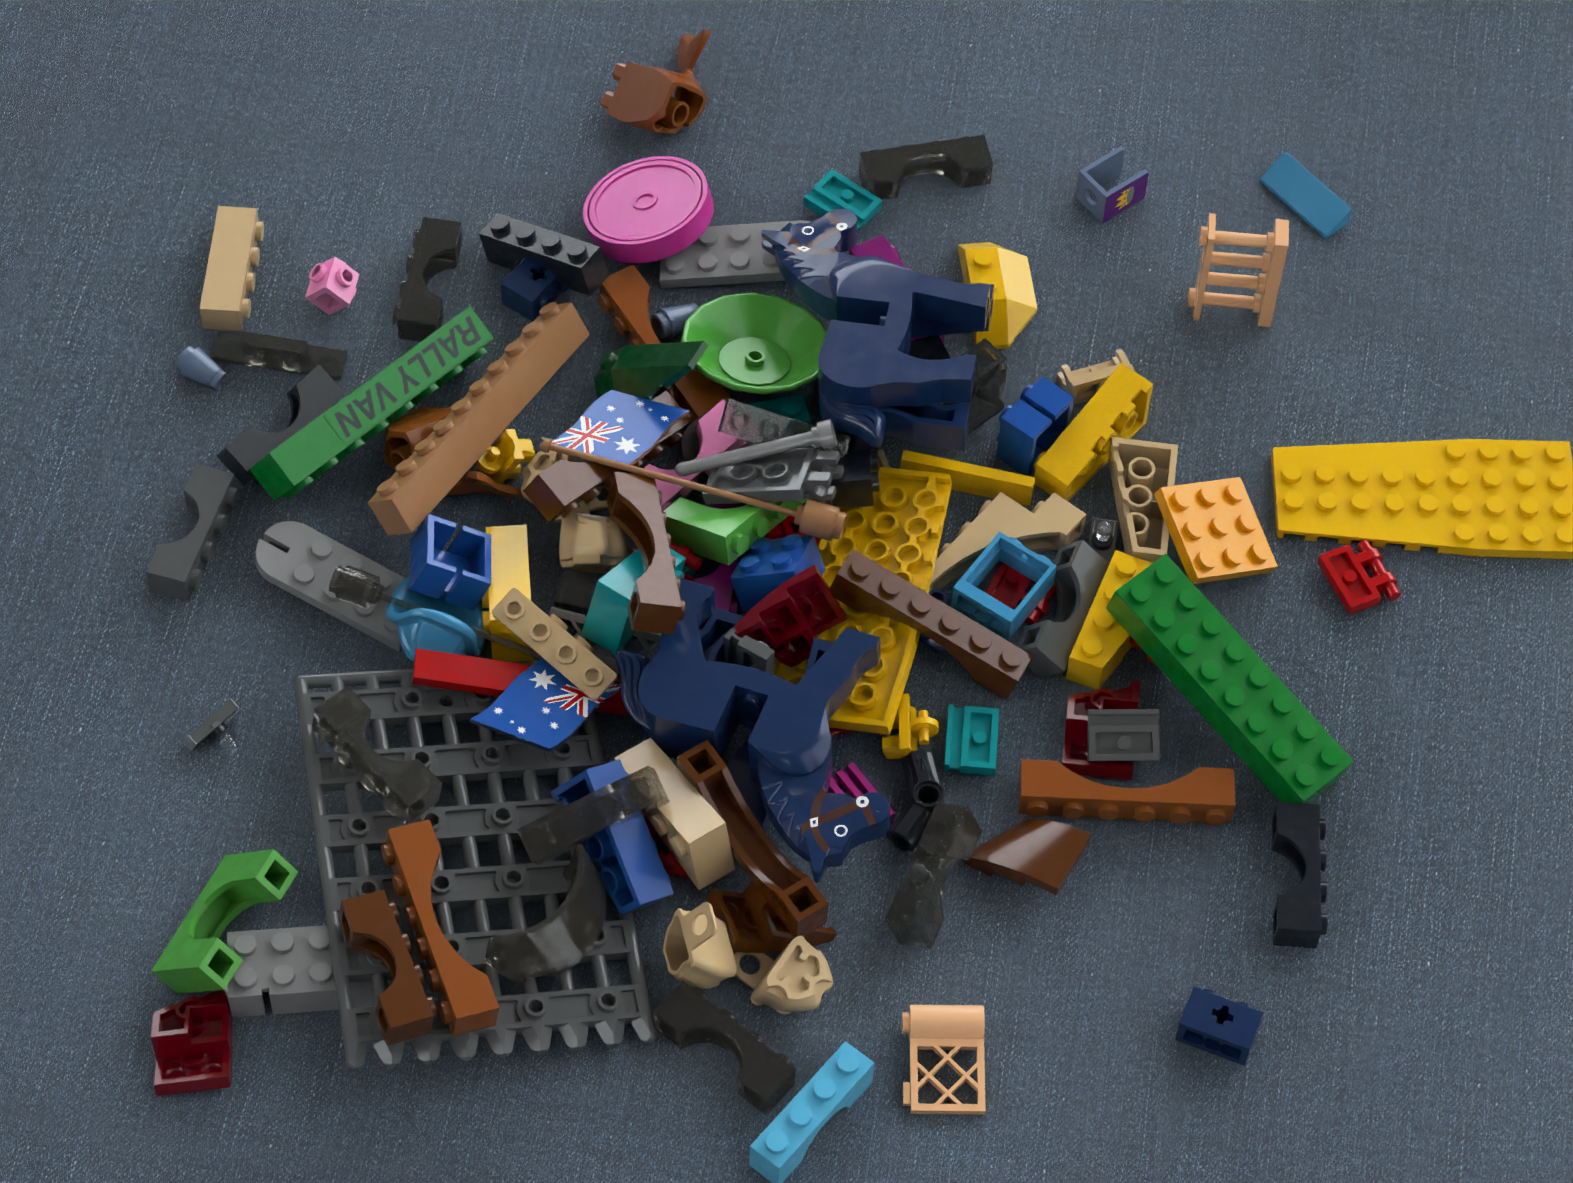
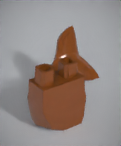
M702 30L695 38L691 34L681 35L677 51L679 73L660 67L643 66L627 62V64L617 63L612 75L613 79L619 81L615 93L607 91L603 94L600 105L607 110V114L644 131L670 135L677 134V131L683 127L691 126L700 116L707 102L703 89L693 75V68L709 38L711 30Z
M424 406L399 417L388 425L385 432L384 460L387 466L393 467L396 471V466L412 455L415 451L414 447L434 431L433 426L440 420L445 419L452 411L451 407ZM477 471L466 472L464 477L445 496L452 497L476 493L504 498L525 499L521 494L520 488L498 483L489 476Z

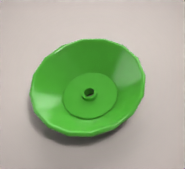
M743 293L724 295L699 306L685 321L681 342L704 341L708 344V347L695 365V368L707 379L736 391L772 394L796 390L818 378V358L827 330L820 320L800 305L777 296Z

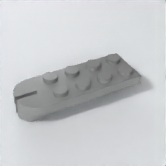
M797 220L708 226L704 233L687 248L660 260L659 281L661 288L784 281L785 279L779 270L775 256L762 248V241L766 240L762 237L761 231H781L789 222L797 224L810 223V221Z
M280 522L265 531L263 540L260 539L257 543L255 554L256 567L264 579L396 651H401L402 646L398 636V625L387 619L386 608L393 591L405 579L404 577L300 522Z

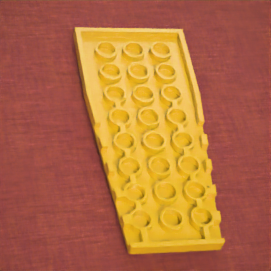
M1457 439L1274 447L1272 450L1271 466L1276 535L1278 538H1283L1284 533L1305 535L1306 541H1317L1318 537L1338 538V544L1350 545L1351 540H1368L1372 542V547L1385 548L1386 543L1404 545V550L1420 551L1421 546L1437 548V553L1476 557L1573 559V462L1570 441Z
M879 467L880 492H874V506L840 509L841 512L847 513V520L841 539L832 538L831 541L820 540L818 549L825 567V572L822 576L830 588L841 566L852 549L929 594L952 488L950 474ZM838 600L845 611L847 620L818 634L817 638L833 643L846 628L880 637L881 657L877 666L869 669L858 679L851 695L829 719V727L890 735L915 657L920 632L888 617L855 611ZM774 657V675L796 685L805 674L808 659L791 668Z

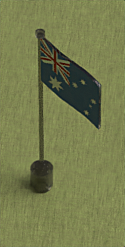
M349 565L346 568L338 566L329 584V592L334 593L336 598L364 609H369L372 604L377 605L380 600L407 610L422 608L384 594V586L380 585L379 576ZM468 625L479 637L541 659L520 674L491 706L479 715L471 718L470 723L550 752L570 739L599 706L619 691L621 693V682L615 680L597 701H592L533 649Z

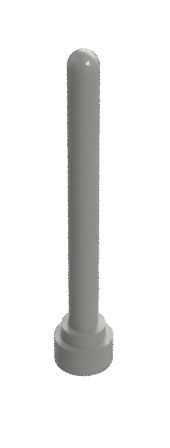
M831 419L817 422V426L811 427L809 432L679 463L675 467V472L678 476H687L814 444L816 447L822 446L823 449L837 446L834 426Z

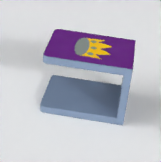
M1121 146L1081 169L1078 175L1075 198L1102 224L1144 199L1149 173L1145 169L1108 192L1102 188L1103 185L1121 174L1125 152ZM1090 193H1094L1097 203L1091 199Z

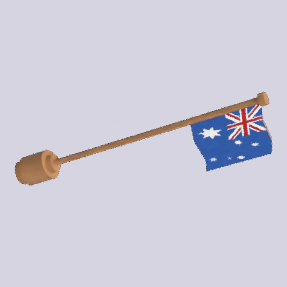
M611 390L594 401L570 429L552 442L550 439L544 438L541 445V451L548 453L549 450L793 516L795 517L794 524L800 525L799 533L831 541L832 538L840 540L845 528L847 513L841 512L839 507L808 499L805 505L799 504L798 509L794 510L632 466L656 446L671 426L689 415V410Z

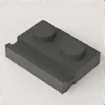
M731 628L724 636V663L742 665L774 675V650L766 643L756 641L747 635L741 638L736 635L734 628Z
M1088 709L1087 761L1160 760L1159 709Z

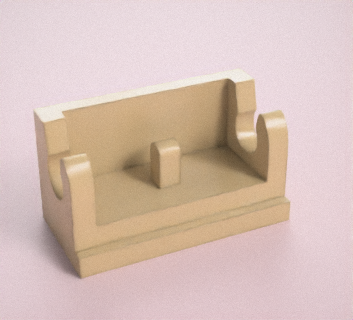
M1122 349L1115 350L1116 356L1112 357L1110 361L1071 371L1067 364L1060 366L1062 372L1057 373V380L1062 390L1074 397L1073 405L1089 401L1121 362L1134 371L1133 365L1130 364Z

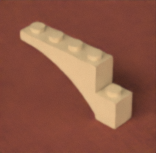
M1000 492L993 501L987 500L983 504L978 516L972 522L968 521L961 527L957 538L951 544L946 543L940 549L936 558L930 591L933 589L942 590L963 576L998 532L1008 537L1016 538L1024 547L1033 552L1059 550L1062 546L1074 543L1084 532L1086 513L1056 493H1053L1045 502L1043 500L1039 501L1033 511L1030 512Z

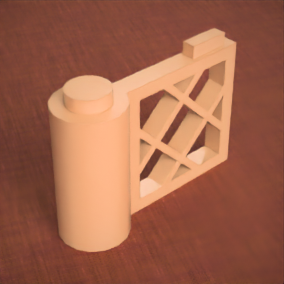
M909 1005V1012H902L901 1017L902 1034H908L910 1058V1082H903V1106H910V1114L985 1115L984 1006ZM918 1050H933L942 1060L928 1072L918 1062ZM943 1050L951 1051L948 1054H946ZM960 1050H976V1063L967 1072L952 1059ZM946 1063L961 1077L949 1090L934 1077ZM918 1071L924 1076L919 1082ZM975 1072L977 1075V1082L970 1077ZM928 1081L943 1094L934 1104L918 1103V1091ZM966 1081L977 1092V1104H962L952 1094ZM948 1099L952 1104L943 1103Z

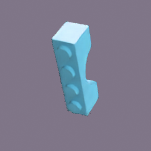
M845 1041L750 1145L749 1166L770 1182L783 1183L802 1162L809 1145L824 1124L840 1109L844 1107L850 1108L872 1084L875 1063Z

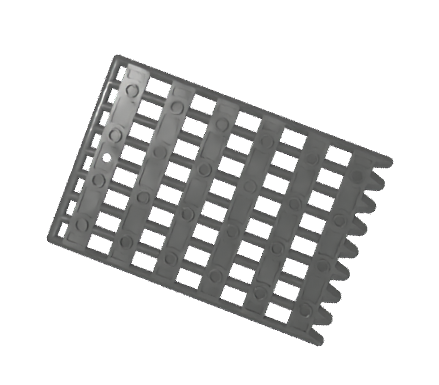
M535 660V661H519V662H513V663L534 665V664L537 663L539 660ZM413 668L297 676L293 683L347 1067L350 1070L360 1069L364 1064L367 1048L374 1047L381 1062L392 1069L401 1062L404 1045L412 1044L419 1059L423 1063L431 1065L439 1057L442 1041H449L457 1057L467 1062L476 1054L478 1039L485 1037L493 1052L504 1059L513 1051L515 1035L523 1034L534 1053L542 1055L550 1047L552 1031H559L566 1045L571 1050L578 1052L586 1045L589 1028H596L603 1042L608 1047L614 1049L623 1040L625 1025L631 1024L642 1042L646 1044L653 1043L656 1039V1032L633 912L621 915L618 910L620 920L598 922L594 897L610 896L599 877L601 867L598 862L587 859L586 853L583 850V836L578 828L571 829L565 819L569 812L563 802L556 803L554 799H540L536 777L557 775L560 786L572 779V774L581 773L587 769L605 764L595 711L583 723L585 735L572 736L550 752L518 740L495 741L493 731L478 726L481 742L460 744L456 721L472 720L471 718L479 715L491 706L498 697L428 686H415L412 684ZM379 684H401V687L380 688ZM365 685L366 687L363 690H344V686ZM330 687V692L309 693V689ZM448 699L452 702V705L444 707L440 704V701ZM442 722L446 745L424 746L421 723ZM407 724L410 747L389 749L386 726ZM372 727L375 750L353 751L350 728ZM336 729L339 752L318 753L315 730ZM522 777L526 801L505 802L501 779ZM487 780L491 803L470 805L466 781ZM452 782L456 806L434 807L431 784ZM416 785L420 808L398 810L395 786ZM381 787L384 811L362 812L359 789ZM345 790L348 814L326 815L323 791ZM430 819L440 849L441 845L462 844L466 868L444 870L442 853H440L438 868L431 882V902L433 910H436L438 925L453 949L471 966L479 971H483L488 976L499 1005V1012L495 1026L452 1036L449 1025L443 1024L438 1011V1003L440 1001H434L437 1017L433 1018L430 1034L387 1046L375 1015L376 1007L354 1008L350 982L372 980L377 1006L378 996L388 988L387 979H392V976L387 966L379 958L366 952L352 951L348 943H344L343 930L338 920L342 900L384 889L388 902L393 901L398 913H400L402 933L408 935L411 944L410 957L414 965L418 964L422 970L423 977L426 976V972L429 969L425 959L420 960L415 948L417 936L414 928L409 929L405 922L404 907L406 906L402 897L396 896L393 888L392 877L394 874L372 875L368 851L381 850V845H384L386 842L388 829ZM568 836L573 860L552 862L547 838ZM533 839L537 863L516 864L512 840ZM498 841L501 866L480 867L476 843ZM354 852L357 877L335 878L332 854ZM580 898L584 923L563 925L558 900ZM544 901L548 926L527 928L523 903ZM508 904L512 929L491 931L487 906ZM472 907L476 932L454 934L451 909ZM627 959L632 985L610 986L606 961ZM591 962L596 988L574 989L570 964ZM555 965L560 991L538 993L534 967ZM519 968L523 994L501 996L497 970ZM424 980V986H422V987H423L424 992H425L426 997H427L426 986H425V980Z

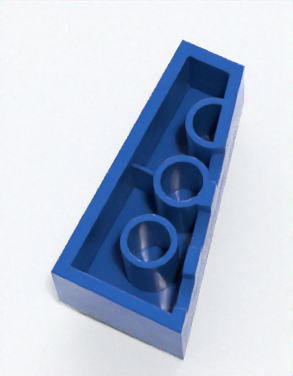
M620 759L587 769L550 792L556 803L562 801L569 812L565 819L571 829L578 828L586 841L583 850L589 859L598 862L601 867L599 877L621 915L656 904L674 894L670 877L663 867L657 852L656 843L651 837L644 820L643 810L636 800L630 785L629 776L624 770Z

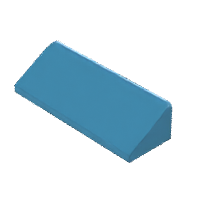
M1285 152L1260 177L1262 184L1325 239L1349 223L1351 208L1289 153Z

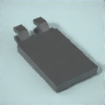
M797 448L712 469L706 486L764 502L803 501L804 498H809V496L817 502L834 500L837 492L835 486H830L831 481L841 479L844 468L843 465H838L840 459L839 451L817 452L816 448ZM702 493L705 505L742 503L713 494Z

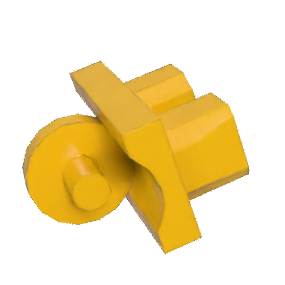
M506 429L475 464L480 472L488 473L489 477L498 483L503 484L506 479H516L521 473L520 463L530 462L535 456L531 439H518L515 429Z
M908 693L902 695L892 729L899 728V734L883 736L882 750L886 759H901L907 756L910 751L918 750V738L920 745H928L929 738L937 735L939 732L938 721L928 717L927 710L918 711L917 717L916 708L910 706V696Z

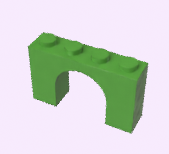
M682 497L663 511L666 513V533H670L671 542L678 546L685 545L692 549L695 554L726 565H730L745 553L757 539L764 537L789 516L749 504L731 509L711 508ZM804 498L803 501L768 503L796 510L799 504L805 503L809 498Z
M274 849L225 855L151 972L176 994L225 990L243 959L222 942L219 937L230 922L248 907L258 903L280 901L298 871Z

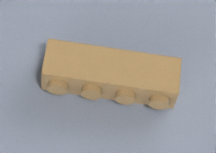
M218 206L199 308L203 329L242 331L244 318H250L251 300L248 299V294L255 290V273H252L253 267L259 266L260 249L257 247V242L263 241L264 222H259L257 208Z

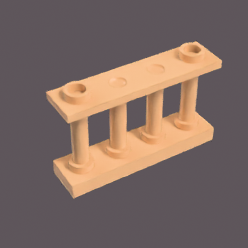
M1209 213L1207 227L1201 226L1199 246H1203L1195 288L1189 287L1187 307H1193V321H1199L1202 305L1252 309V313H1258L1257 326L1271 327L1289 247V220L1276 219L1273 232H1267V235L1215 231L1216 214ZM1214 244L1265 248V252L1268 253H1263L1262 256L1213 252ZM1210 265L1261 269V272L1264 273H1258V276L1209 272ZM1206 285L1256 289L1257 293H1254L1253 296L1205 292Z

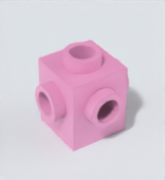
M333 257L323 263H318L309 274L310 283L305 298L328 315H331L351 304V300L357 291L355 287L359 274L337 257Z

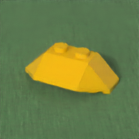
M991 242L958 244L957 249L963 282L965 284H994L993 311L989 331L973 332L976 351L1007 349L1037 312L1028 258Z

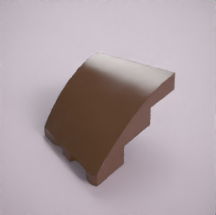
M1028 819L965 853L962 856V862L988 876H991L995 871L1022 886L1026 881H1029L1056 896L1090 843L1091 834L1056 821Z
M753 881L750 882L743 893L713 888L706 898L708 903L712 905L715 917L725 923L734 952H782L794 939ZM821 926L804 936V939L811 946H817L833 941L837 933L832 927L824 928Z

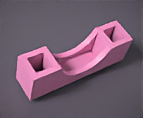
M724 399L698 420L695 431L699 440V453L695 459L719 454V452L744 448L748 443L745 438L751 428ZM651 464L643 468L695 483L705 473L709 477L712 471L711 469L687 476H678L675 470L660 469ZM655 479L657 490L662 493V512L680 495L686 498L694 491L691 488Z

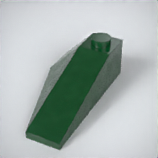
M704 341L628 345L615 352L610 350L600 359L598 365L601 368L594 377L597 399L605 393L615 390L652 400L653 395L662 386L667 389L693 370L708 344Z

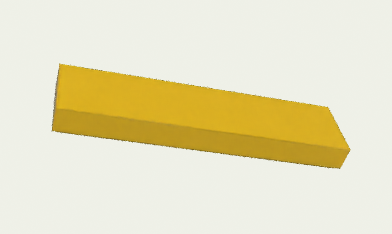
M903 450L900 469L950 474L952 480L951 490L993 499L1002 492L1021 505H1031L1035 484L1034 477Z

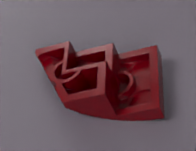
M814 564L765 596L733 628L736 630V635L741 638L747 635L756 641L766 643L774 650V657L779 662L792 668L809 659L814 637L817 638L818 634L847 620V617Z
M1132 681L1128 688L1110 691L1108 687L1091 693L1083 692L1069 695L1062 760L1063 766L1078 775L1132 780L1134 761H1087V710L1138 709L1141 681Z
M228 985L225 990L214 991L199 999L194 994L183 999L178 1004L169 1005L153 1012L150 1038L156 1056L154 1088L157 1096L231 1087L233 1025L228 1001Z

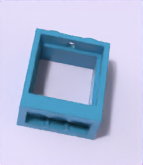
M998 532L953 587L951 606L1004 639L1009 640L1054 585L1057 566L1046 556L1036 554L1024 547L1016 538L1008 537ZM998 561L1003 562L1036 582L1015 610L977 588Z

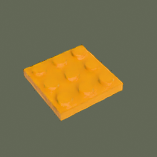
M1241 477L1161 487L1154 493L1185 572L1193 584L1271 573L1278 567Z

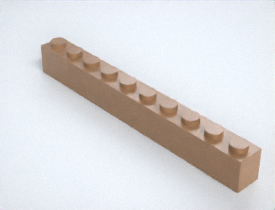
M552 302L542 307L539 311L540 315L522 329L523 333L516 341L506 346L505 353L499 360L487 367L488 372L469 387L470 391L466 396L452 405V411L445 419L437 422L433 426L434 431L414 447L415 451L412 455L396 466V472L390 479L377 487V493L368 501V504L388 536L412 533L425 519L427 514L438 505L590 335L572 302L562 304Z

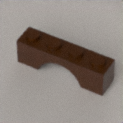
M384 889L342 900L338 920L350 950L366 952L379 958L387 966L393 979L391 985L378 996L375 1011L387 1046L430 1034L433 1018L437 1017L436 1006L431 996L426 997L422 987L424 986L422 970L418 964H413L410 957L411 944L408 935L401 933L398 927L399 915L393 901L388 902Z

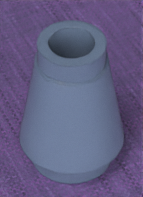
M695 303L657 309L656 313L650 318L655 335L659 339L666 338L670 340L683 332L685 321L696 311L698 306Z
M188 346L176 362V368L180 370L182 376L216 390L224 384L227 378V373L199 347L193 348Z

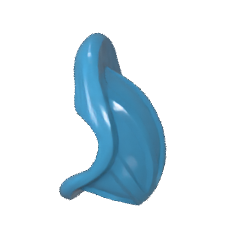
M410 575L403 579L393 591L386 608V617L398 625V636L402 649L412 662H414L416 648L459 655L469 654L478 657L485 644L487 632L483 630L482 611L484 610L480 601L474 610H470L445 602V596L442 595L439 599L420 594L410 590Z

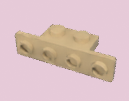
M512 588L492 610V615L592 701H597L617 679V674L592 653L594 648L581 636L575 639L566 631L568 626L555 614L549 617L516 588Z

